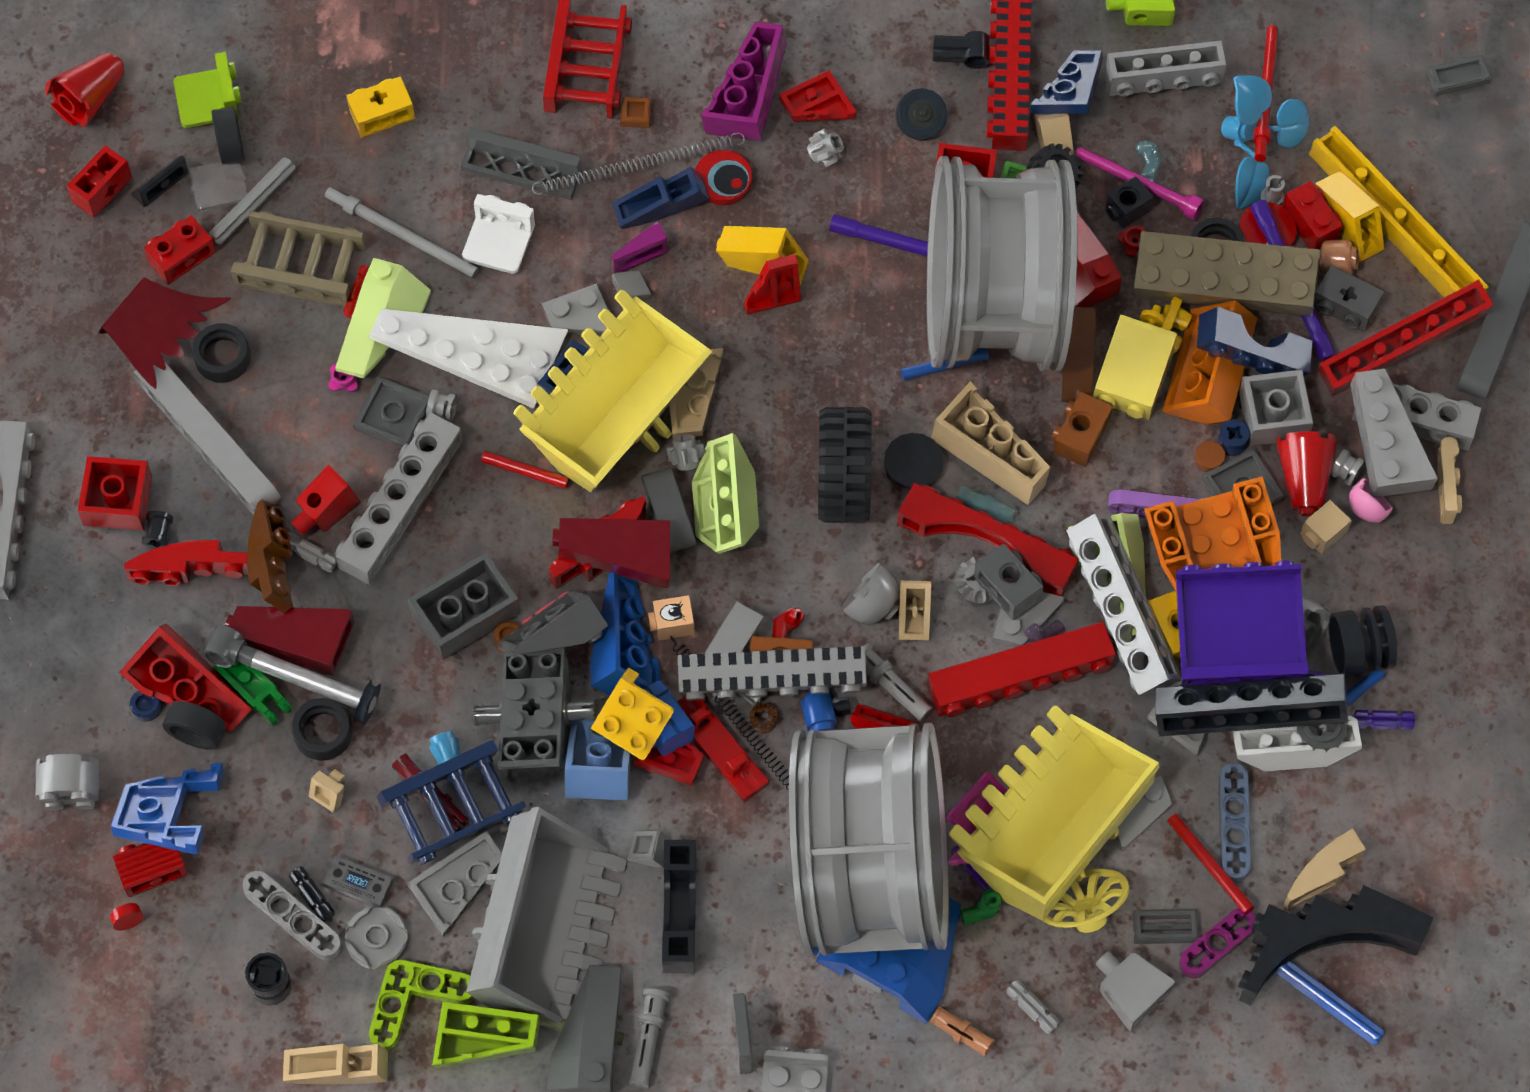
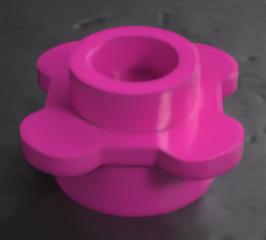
M333 364L330 367L331 381L328 383L329 389L332 391L345 389L349 392H354L358 388L356 376L336 371V364ZM342 376L347 377L345 380L341 379Z

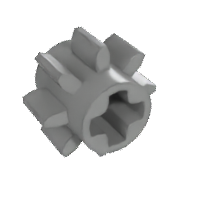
M824 128L809 138L811 143L808 144L807 150L810 158L815 163L823 161L825 167H828L838 162L837 159L842 157L840 152L843 151L844 146L842 139L837 133L832 132L828 134Z
M686 434L673 438V446L667 447L669 462H672V465L677 464L678 470H692L698 467L699 458L704 456L705 449L704 444L700 440H695L694 435Z

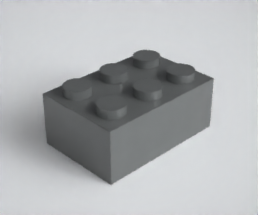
M486 552L407 599L411 615L442 660L492 631L499 624L507 622L520 614L518 597Z

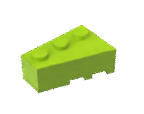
M442 1002L432 1066L439 1070L536 1052L541 1019L537 1014Z

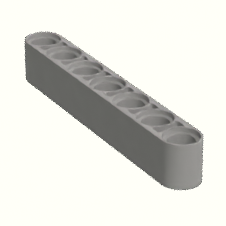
M166 363V370L153 365L157 381L156 389L150 386L137 370L133 372V376L141 388L253 516L257 503L263 499L272 506L282 500L271 482Z

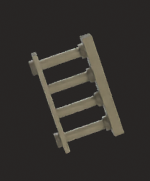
M249 211L248 217L251 229L255 230L256 233L247 262L233 263L231 274L234 285L345 307L346 302L349 301L350 289L349 285L344 283V278L352 251L365 252L364 234L354 228L347 227L341 229L279 217L267 211ZM268 233L284 236L276 266L272 269L258 266ZM296 239L313 242L304 273L301 274L287 272ZM324 244L341 247L333 277L329 280L315 277Z

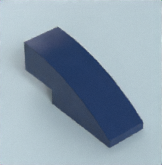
M689 167L667 180L661 176L612 202V206L620 228L625 229L677 214L709 199V195L701 174L692 167Z

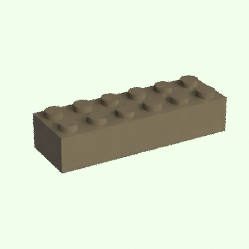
M1141 231L1134 282L1135 298L1172 301L1175 296L1181 299L1182 303L1214 305L1236 300L1247 310L1313 316L1320 250Z

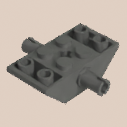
M554 648L524 654L504 651L502 701L500 705L473 707V712H476V714H472L475 726L500 724L499 769L561 766L567 754L570 721L596 720L598 716L595 713L598 712L596 700L571 702L572 689L565 648Z

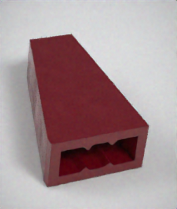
M560 518L558 528H553L552 546H558L559 557L657 587L668 588L670 582V520Z
M237 606L234 614L228 616L225 626L238 631L246 640V646L297 666L333 676L355 622L352 611L348 609L291 607L284 613L276 607Z

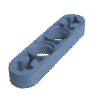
M1229 763L1223 767L1219 776L1220 866L1234 883H1239L1246 879L1251 865L1249 783L1245 767L1238 763ZM1230 773H1235L1236 778H1239L1236 785V792L1230 793L1231 780L1226 778L1229 777ZM1229 801L1239 802L1243 808L1242 813L1238 815L1228 813L1225 807L1226 803ZM1236 830L1243 835L1244 840L1242 843L1234 845L1228 842L1226 834L1229 831ZM1233 853H1239L1237 857L1238 866L1243 867L1240 868L1237 874L1233 873V868L1229 867L1233 860Z

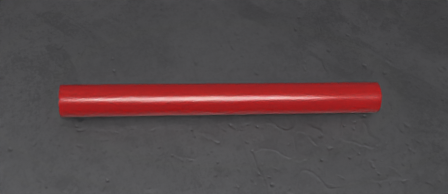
M1177 814L1172 815L1167 820L1168 824L1244 915L1249 914L1254 909L1253 904Z

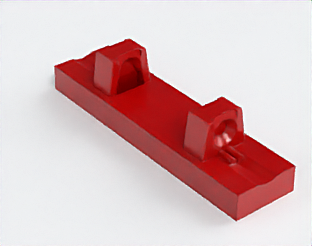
M686 695L677 700L695 726L693 741L744 803L769 785V780L703 700H686ZM707 719L709 723L698 730L699 724Z

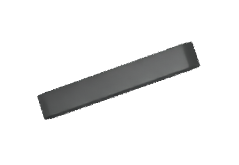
M1524 220L1492 299L1494 305L1484 319L1457 387V390L1483 400L1487 396L1530 287V222Z

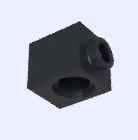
M1135 176L1108 193L1105 207L1107 215L1112 221H1117L1122 228H1125L1151 211L1153 196ZM1122 202H1130L1133 205L1126 206Z

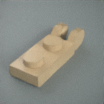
M1453 437L1442 439L1436 455L1440 522L1442 524H1453L1456 514L1461 513L1462 497L1457 495L1456 486H1459L1460 469L1455 468L1456 457L1459 454V444Z

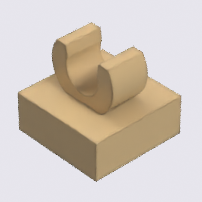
M336 769L329 776L318 771L311 779L308 797L334 813L341 806L344 785L340 782L345 778V775Z

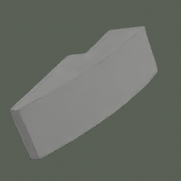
M737 601L705 654L744 652L751 641V636H754L758 630L763 616ZM705 694L713 700L717 696V694Z

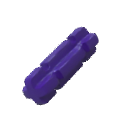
M1356 710L1353 716L1357 719L1359 728L1371 726L1372 729H1396L1397 726H1400V729L1411 730L1415 726V714L1412 711H1402L1401 714H1398L1397 711L1372 710V713H1368V710Z

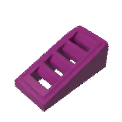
M659 222L648 227L611 256L614 274L627 271L667 254V237Z

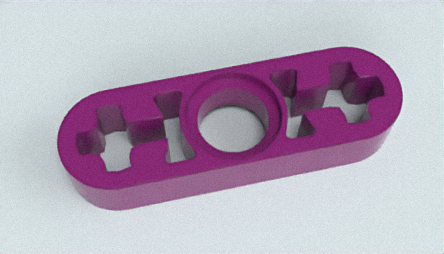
M1237 908L1185 949L1179 961V968L1183 975L1192 979L1202 977L1246 941L1254 932L1251 930V927L1254 923L1255 915L1252 912L1244 915ZM1236 918L1239 921L1246 919L1248 921L1246 925L1247 930L1240 927L1231 936L1229 931L1234 928ZM1213 936H1221L1225 939L1227 947L1224 950L1216 951L1210 947L1209 939ZM1204 950L1206 956L1201 959L1200 968L1198 969L1196 966L1190 968L1188 966V957L1194 960Z

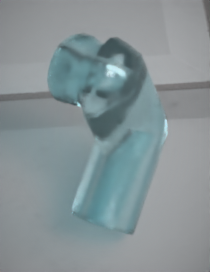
M1151 140L1140 141L1137 143L1135 151L1138 153V156L1144 157L1146 161L1141 176L1154 181L1162 163V158L1154 142Z

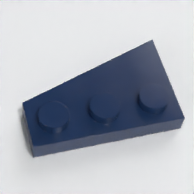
M1102 50L1073 51L1058 69V76L1053 83H1047L1043 88L1044 94L1041 98L1034 99L1031 103L1032 114L1089 113L1103 62Z

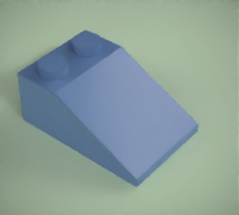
M571 720L565 763V797L628 800L632 754L592 730L591 726L595 720Z

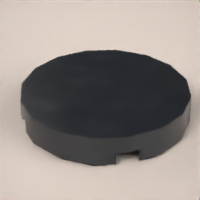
M908 433L900 435L891 441L885 451L884 468L886 475L894 485L900 488H908L910 491L913 483L921 486H932L937 482L942 473L944 457L941 447L934 439L924 434Z

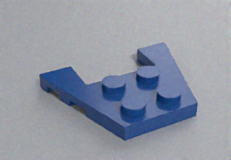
M222 763L211 764V770L196 773L195 768L185 770L181 777L168 780L165 779L164 775L125 784L111 824L113 836L190 854H198L204 838L202 825L176 826L188 791H219L224 775Z

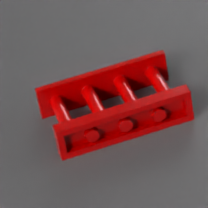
M558 0L543 93L544 112L556 113L557 102L562 103L563 100L606 104L607 118L613 119L614 108H619L621 101V91H617L625 35L631 34L632 17H627L626 5H621L619 19L576 15L575 11H571L570 0ZM574 26L617 30L615 43L572 39V36H568L569 28L574 29ZM572 50L613 55L612 67L568 64V61L564 60L565 53H570ZM567 75L610 79L608 93L564 88V85H560L561 77L566 78Z

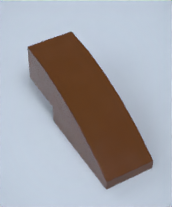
M1074 307L1070 343L1062 369L1061 402L1069 403L1070 400L1075 401L1080 392L1092 396L1096 308Z

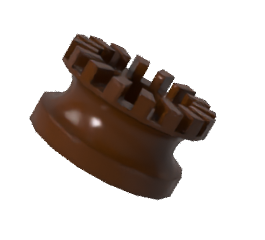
M762 702V704L758 703L750 711V725L752 729L761 734L770 733L775 729L777 725V711L773 705ZM763 712L768 713V719L772 721H766L765 724L761 725L756 716L761 717Z

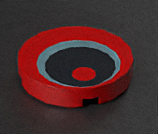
M717 150L708 153L698 162L695 168L703 178L709 195L708 200L716 205H730L739 202L752 186V170L748 161L740 154L730 150Z

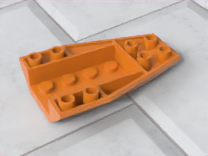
M1263 476L1233 484L1232 491L1179 506H1175L1173 500L1144 508L1160 566L1175 591L1176 570H1182L1183 566L1199 565L1201 569H1211L1216 564L1226 563L1231 564L1232 567H1244V564L1249 562H1261L1263 566H1274L1276 562L1281 561L1280 531Z

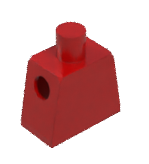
M328 465L297 497L296 502L303 511L290 523L302 536L315 524L323 532H326L356 508L361 501L342 477Z

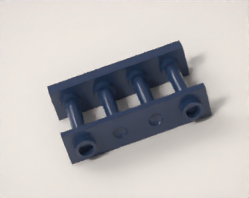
M493 739L380 791L377 799L381 807L384 808L391 805L392 809L396 808L416 849V852L411 853L407 858L409 864L417 861L420 865L426 864L437 858L436 852L501 821L504 826L508 825L512 816L518 815L526 807L524 801L513 806L511 805L491 764L493 762L492 757L498 752ZM475 766L477 770H481L500 809V812L486 819L483 818L463 777L466 775L464 770ZM445 779L449 783H453L473 824L458 832L455 831L435 790L438 788L436 783ZM417 792L421 796H425L445 837L430 845L427 844L407 804L409 802L408 796Z

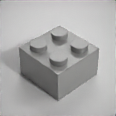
M1302 370L1244 376L1242 378L1239 396L1244 421L1250 431L1249 446L1277 443L1278 436L1286 440V434L1291 432L1311 431L1313 420Z

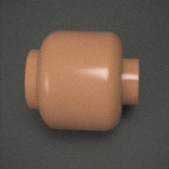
M1347 239L1324 241L1321 245L1319 268H1321L1323 276L1325 277L1331 265L1352 275L1353 271L1358 270L1359 267L1358 247L1353 246L1352 242Z

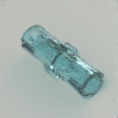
M965 485L959 488L957 493L960 496H956V499L962 501L966 507L975 511L982 510L992 518L1003 523L1012 524L1015 518L1013 515H1017V508L995 500L991 494L983 495L967 488Z

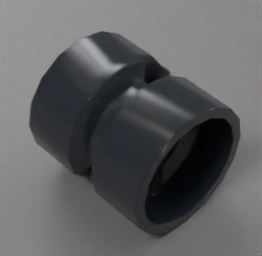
M266 952L254 956L247 963L245 978L252 995L258 1002L265 1005H277L287 998L292 986L290 975L282 958L276 954Z

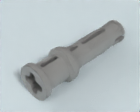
M870 643L865 644L866 674L870 677L869 681L872 684H880L912 713L919 722L925 720L932 712L933 707L926 703L892 671V664L888 660L884 661L872 650L873 646Z
M650 988L642 990L644 1002L641 1015L637 1016L640 1031L631 1079L629 1080L631 1086L647 1089L650 1086L649 1082L659 1030L665 1027V1020L663 1019L666 1002L670 1000L669 993Z

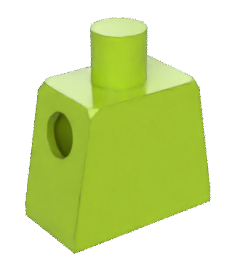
M1105 0L1108 12L1123 10L1125 22L1128 25H1173L1175 14L1173 0Z

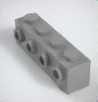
M1222 41L1108 53L1105 76L1109 96L1119 95L1124 97L1140 92L1157 93L1166 89L1184 90L1192 86L1204 85L1210 87L1223 83L1226 60Z

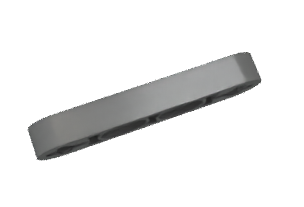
M253 871L245 876L242 883L245 896L319 959L330 961L339 956L342 944L339 935L266 873ZM263 881V888L269 894L267 899L257 889L252 892L251 883L259 884ZM281 898L289 902V908L284 913H275L272 910V904L277 899ZM308 918L312 921V927L308 932L300 933L296 931L295 924L299 919ZM317 932L326 942L333 939L332 944L334 948L331 950L325 948L322 951L320 941L315 938Z

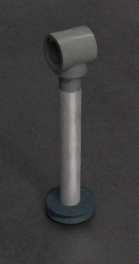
M224 625L216 626L203 652L204 657L217 666L229 668L231 665L237 666L238 663H241L356 708L354 723L357 720H361L363 726L366 725L375 708L381 689V684L374 686L372 680H370L364 691H361L246 646V640L238 631Z

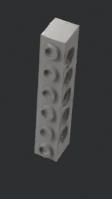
M431 412L425 421L421 420L417 424L414 438L410 444H405L399 453V461L394 468L390 467L385 473L382 487L378 492L375 491L370 496L363 516L359 515L353 522L348 539L342 540L338 545L335 556L340 570L369 585L372 583L462 444L463 436L460 427ZM427 446L435 447V449L430 452L422 451V449ZM411 470L420 471L415 476L407 475V473ZM395 494L404 495V497L399 500L391 499V497ZM379 518L389 519L384 524L375 523ZM364 542L373 543L371 547L366 549L359 547Z
M1095 513L1067 529L1066 531L1070 538V548L1078 556L1082 565L1081 573L1093 590V600L1096 606L1101 609L1106 620V630L1114 638L1117 645V655L1128 670L1131 687L1139 696L1155 695L1156 688H1166L1180 681L1181 674L1110 514ZM1097 545H1099L1100 553L1098 557L1095 554V548ZM1109 572L1112 575V581L1110 584H1108L1107 575ZM1121 599L1124 602V609L1122 612L1119 609V603ZM1133 627H1135L1136 629V637L1134 640L1131 636V631ZM1145 655H1147L1148 657L1147 667H1145L1143 663Z

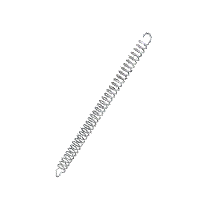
M733 133V134H731V139H730V137H729L728 135H726L725 139L721 136L720 141H719L718 138H716V139L718 140L719 144H720L721 150H722V142H721L722 138H723V140H724V142H725L726 148H728V146H727V137L729 138L730 143H731V146L733 147V144H732V135L741 134V133ZM741 134L743 136V142L737 145H741L744 143L745 137L743 134ZM711 139V140H710V145H709L708 141H705L704 144H703L702 142H700V143H699V146L697 145L698 150H699V152H700V155H701V144L703 145V148H704V150H705V153H707V151H706V142H707V144H708V146H709L711 152H712V149H711V141L713 142V144H714V146H715V149H716V151H717L716 139H715V143H714V141ZM690 144V145H689V150H688V148H687L686 146H684L683 150H682L681 147H679V148H678V152H677V150H676L675 148L673 149V153L671 152V150H668V155H667V153H666L665 151H663L662 155L658 152V153H657V157H656L655 154H652V159H651V157H650L649 155H647V161H646L645 157L642 156L641 161H640V159H639L638 157L636 158V162L634 161V159H631V164H630V162H629L628 160H626L625 164L621 161L620 166H619L618 163H615V168H614V166H613L612 164H610V170H609L608 166H606V165H605V167H604V170H603L602 167H600V168L602 169L605 178H607V177H606V167H607V169H608V171H609L610 177H612V174H611V166L613 167L614 172H615V175L617 176L616 164L618 165L621 174H622V164L624 165V168H625V170H626V173H628V171H627V162H628V164H629V166H630V168H631V171L633 172V168H632V160H633V162H634V164H635V166H636V169H637V171H638L637 159L639 160L642 169H644V168H643V158H644V160H645V162H646L647 168H649V165H648V156H649V158H650V160H651V163H652V165H653V167H654L653 155L655 156L658 165H659L658 154H660V156H661V158H662V161H663V164H665V162H664V153L666 154V157H667V159H668V162L670 163L669 151H670V153H671V155H672L674 161H675L674 150L676 151L679 160H680V152H679L680 149H681V151H682V153H683L684 159H686V157H685V147H686V149H687V151H688L689 157L691 158L690 146L692 147L693 152H694V155L696 156L695 144H694V148H693V146ZM594 168V174H593L592 170L589 169L588 174H587V172L584 170L583 176H582L581 172H578V178H577L576 174L573 173V180H572V177H571L569 174H568V176H567V179L565 178V176H563V177H564V179H565V181H566V183H567V186H568V188H569V187H570V186H569V177H570V179H571V181H572L573 186H575V183H574V175H575V177H576V179H577V181H578V184L580 185L579 173H580V175H581V177H582V179H583L584 184H585V173H586V175H587V177H588L589 182H591V180H590V171H591V173H592L593 178H594L595 181H596L595 169H596V171H597V173H598V176H599L600 180H601V173H600V168H599V172H598V170H597L596 168ZM557 177V183L553 178L551 180V183L549 180H547L552 191H554L553 181L555 182L557 190H559L558 179L562 185V188L564 189L563 177L562 181L559 177ZM543 181L534 183L533 186H532V191H533V193H535V194H537V195H541V194H542V193H536V192H534V189H533V188H534V185H535V184H538V183H543V184H544V187H545V189H546V192L548 193L547 181H546V185H545V183H544Z

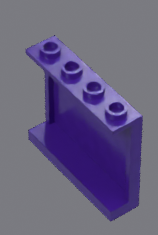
M1285 560L1276 562L1274 566H1263L1261 562H1249L1244 564V567H1232L1231 564L1222 563L1214 565L1211 569H1201L1199 565L1183 566L1182 570H1176L1182 686L1308 677L1309 670L1306 659L1301 584L1302 564L1294 565L1293 561Z

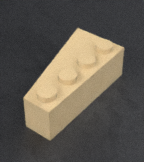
M970 381L937 417L931 438L991 481L1029 505L1045 487L1050 466L1026 440H1021L1015 434L1014 427L1007 420L1003 421L994 411L995 407L977 393V388Z

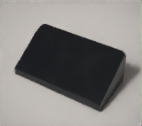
M181 155L172 160L132 192V196L143 207L148 206L189 173L185 158Z

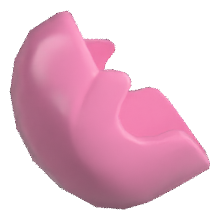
M1362 478L1350 490L1349 503L1357 517L1367 522L1379 523L1391 513L1393 507L1383 496L1372 497L1370 484L1366 478Z

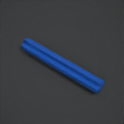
M1292 961L1281 966L1276 972L1277 975L1371 1045L1375 1046L1384 1036L1385 1032L1382 1028Z

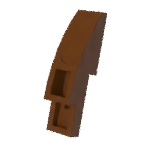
M262 499L257 503L249 533L247 551L249 584L262 592L264 601L285 613L293 607L290 594L291 587L287 580L286 565L284 561L292 556L291 539L287 533L284 512L278 506H272Z

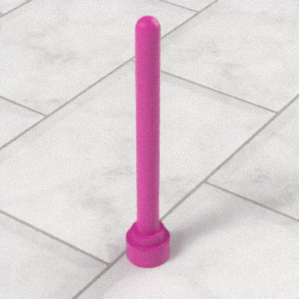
M1080 147L1075 152L1078 156L1077 158L1126 182L1136 176L1151 194L1180 207L1179 210L1184 212L1183 216L1193 221L1197 219L1203 208L1205 200L1196 195H1186L1184 197L1085 148Z

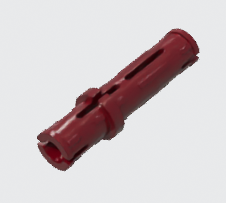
M406 753L399 758L407 768L398 760L392 764V768L405 780L422 772ZM439 788L435 789L455 831L462 830L455 819L463 827L468 824L470 819L451 802L452 797L448 793L443 794ZM424 795L421 796L422 799H423L425 802H427L425 796H424Z

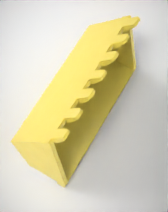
M620 290L615 295L616 301L624 309L617 318L607 309H603L598 315V318L607 328L605 332L599 337L592 329L586 328L581 334V337L590 346V349L584 356L573 347H570L565 352V357L573 365L570 372L565 375L556 366L549 370L548 376L556 384V388L550 394L538 385L531 391L532 397L540 405L535 412L531 414L523 405H519L514 410V415L523 424L520 431L536 445L558 472L589 492H592L634 443L640 440L652 452L659 450L658 443L647 430L652 426L661 437L666 439L671 436V431L660 419V415L673 397L712 353L708 347L636 296L632 299L624 290Z

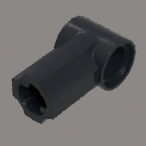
M971 31L965 34V36L934 35L933 61L963 62L966 67L972 69L984 68L989 63V35L982 31Z

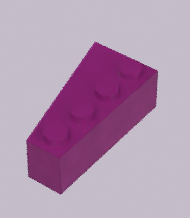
M754 22L738 50L739 55L734 63L728 67L724 81L720 88H716L712 95V102L708 108L704 109L701 115L706 134L725 137L728 135L731 137L733 133H741L747 140L762 141L787 45L783 25ZM741 134L732 135V138L743 139V136Z

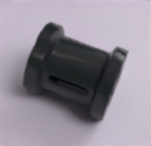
M154 510L147 512L146 520L148 524L146 535L142 537V544L153 549L169 545L167 535L169 525L173 523V516L163 511Z

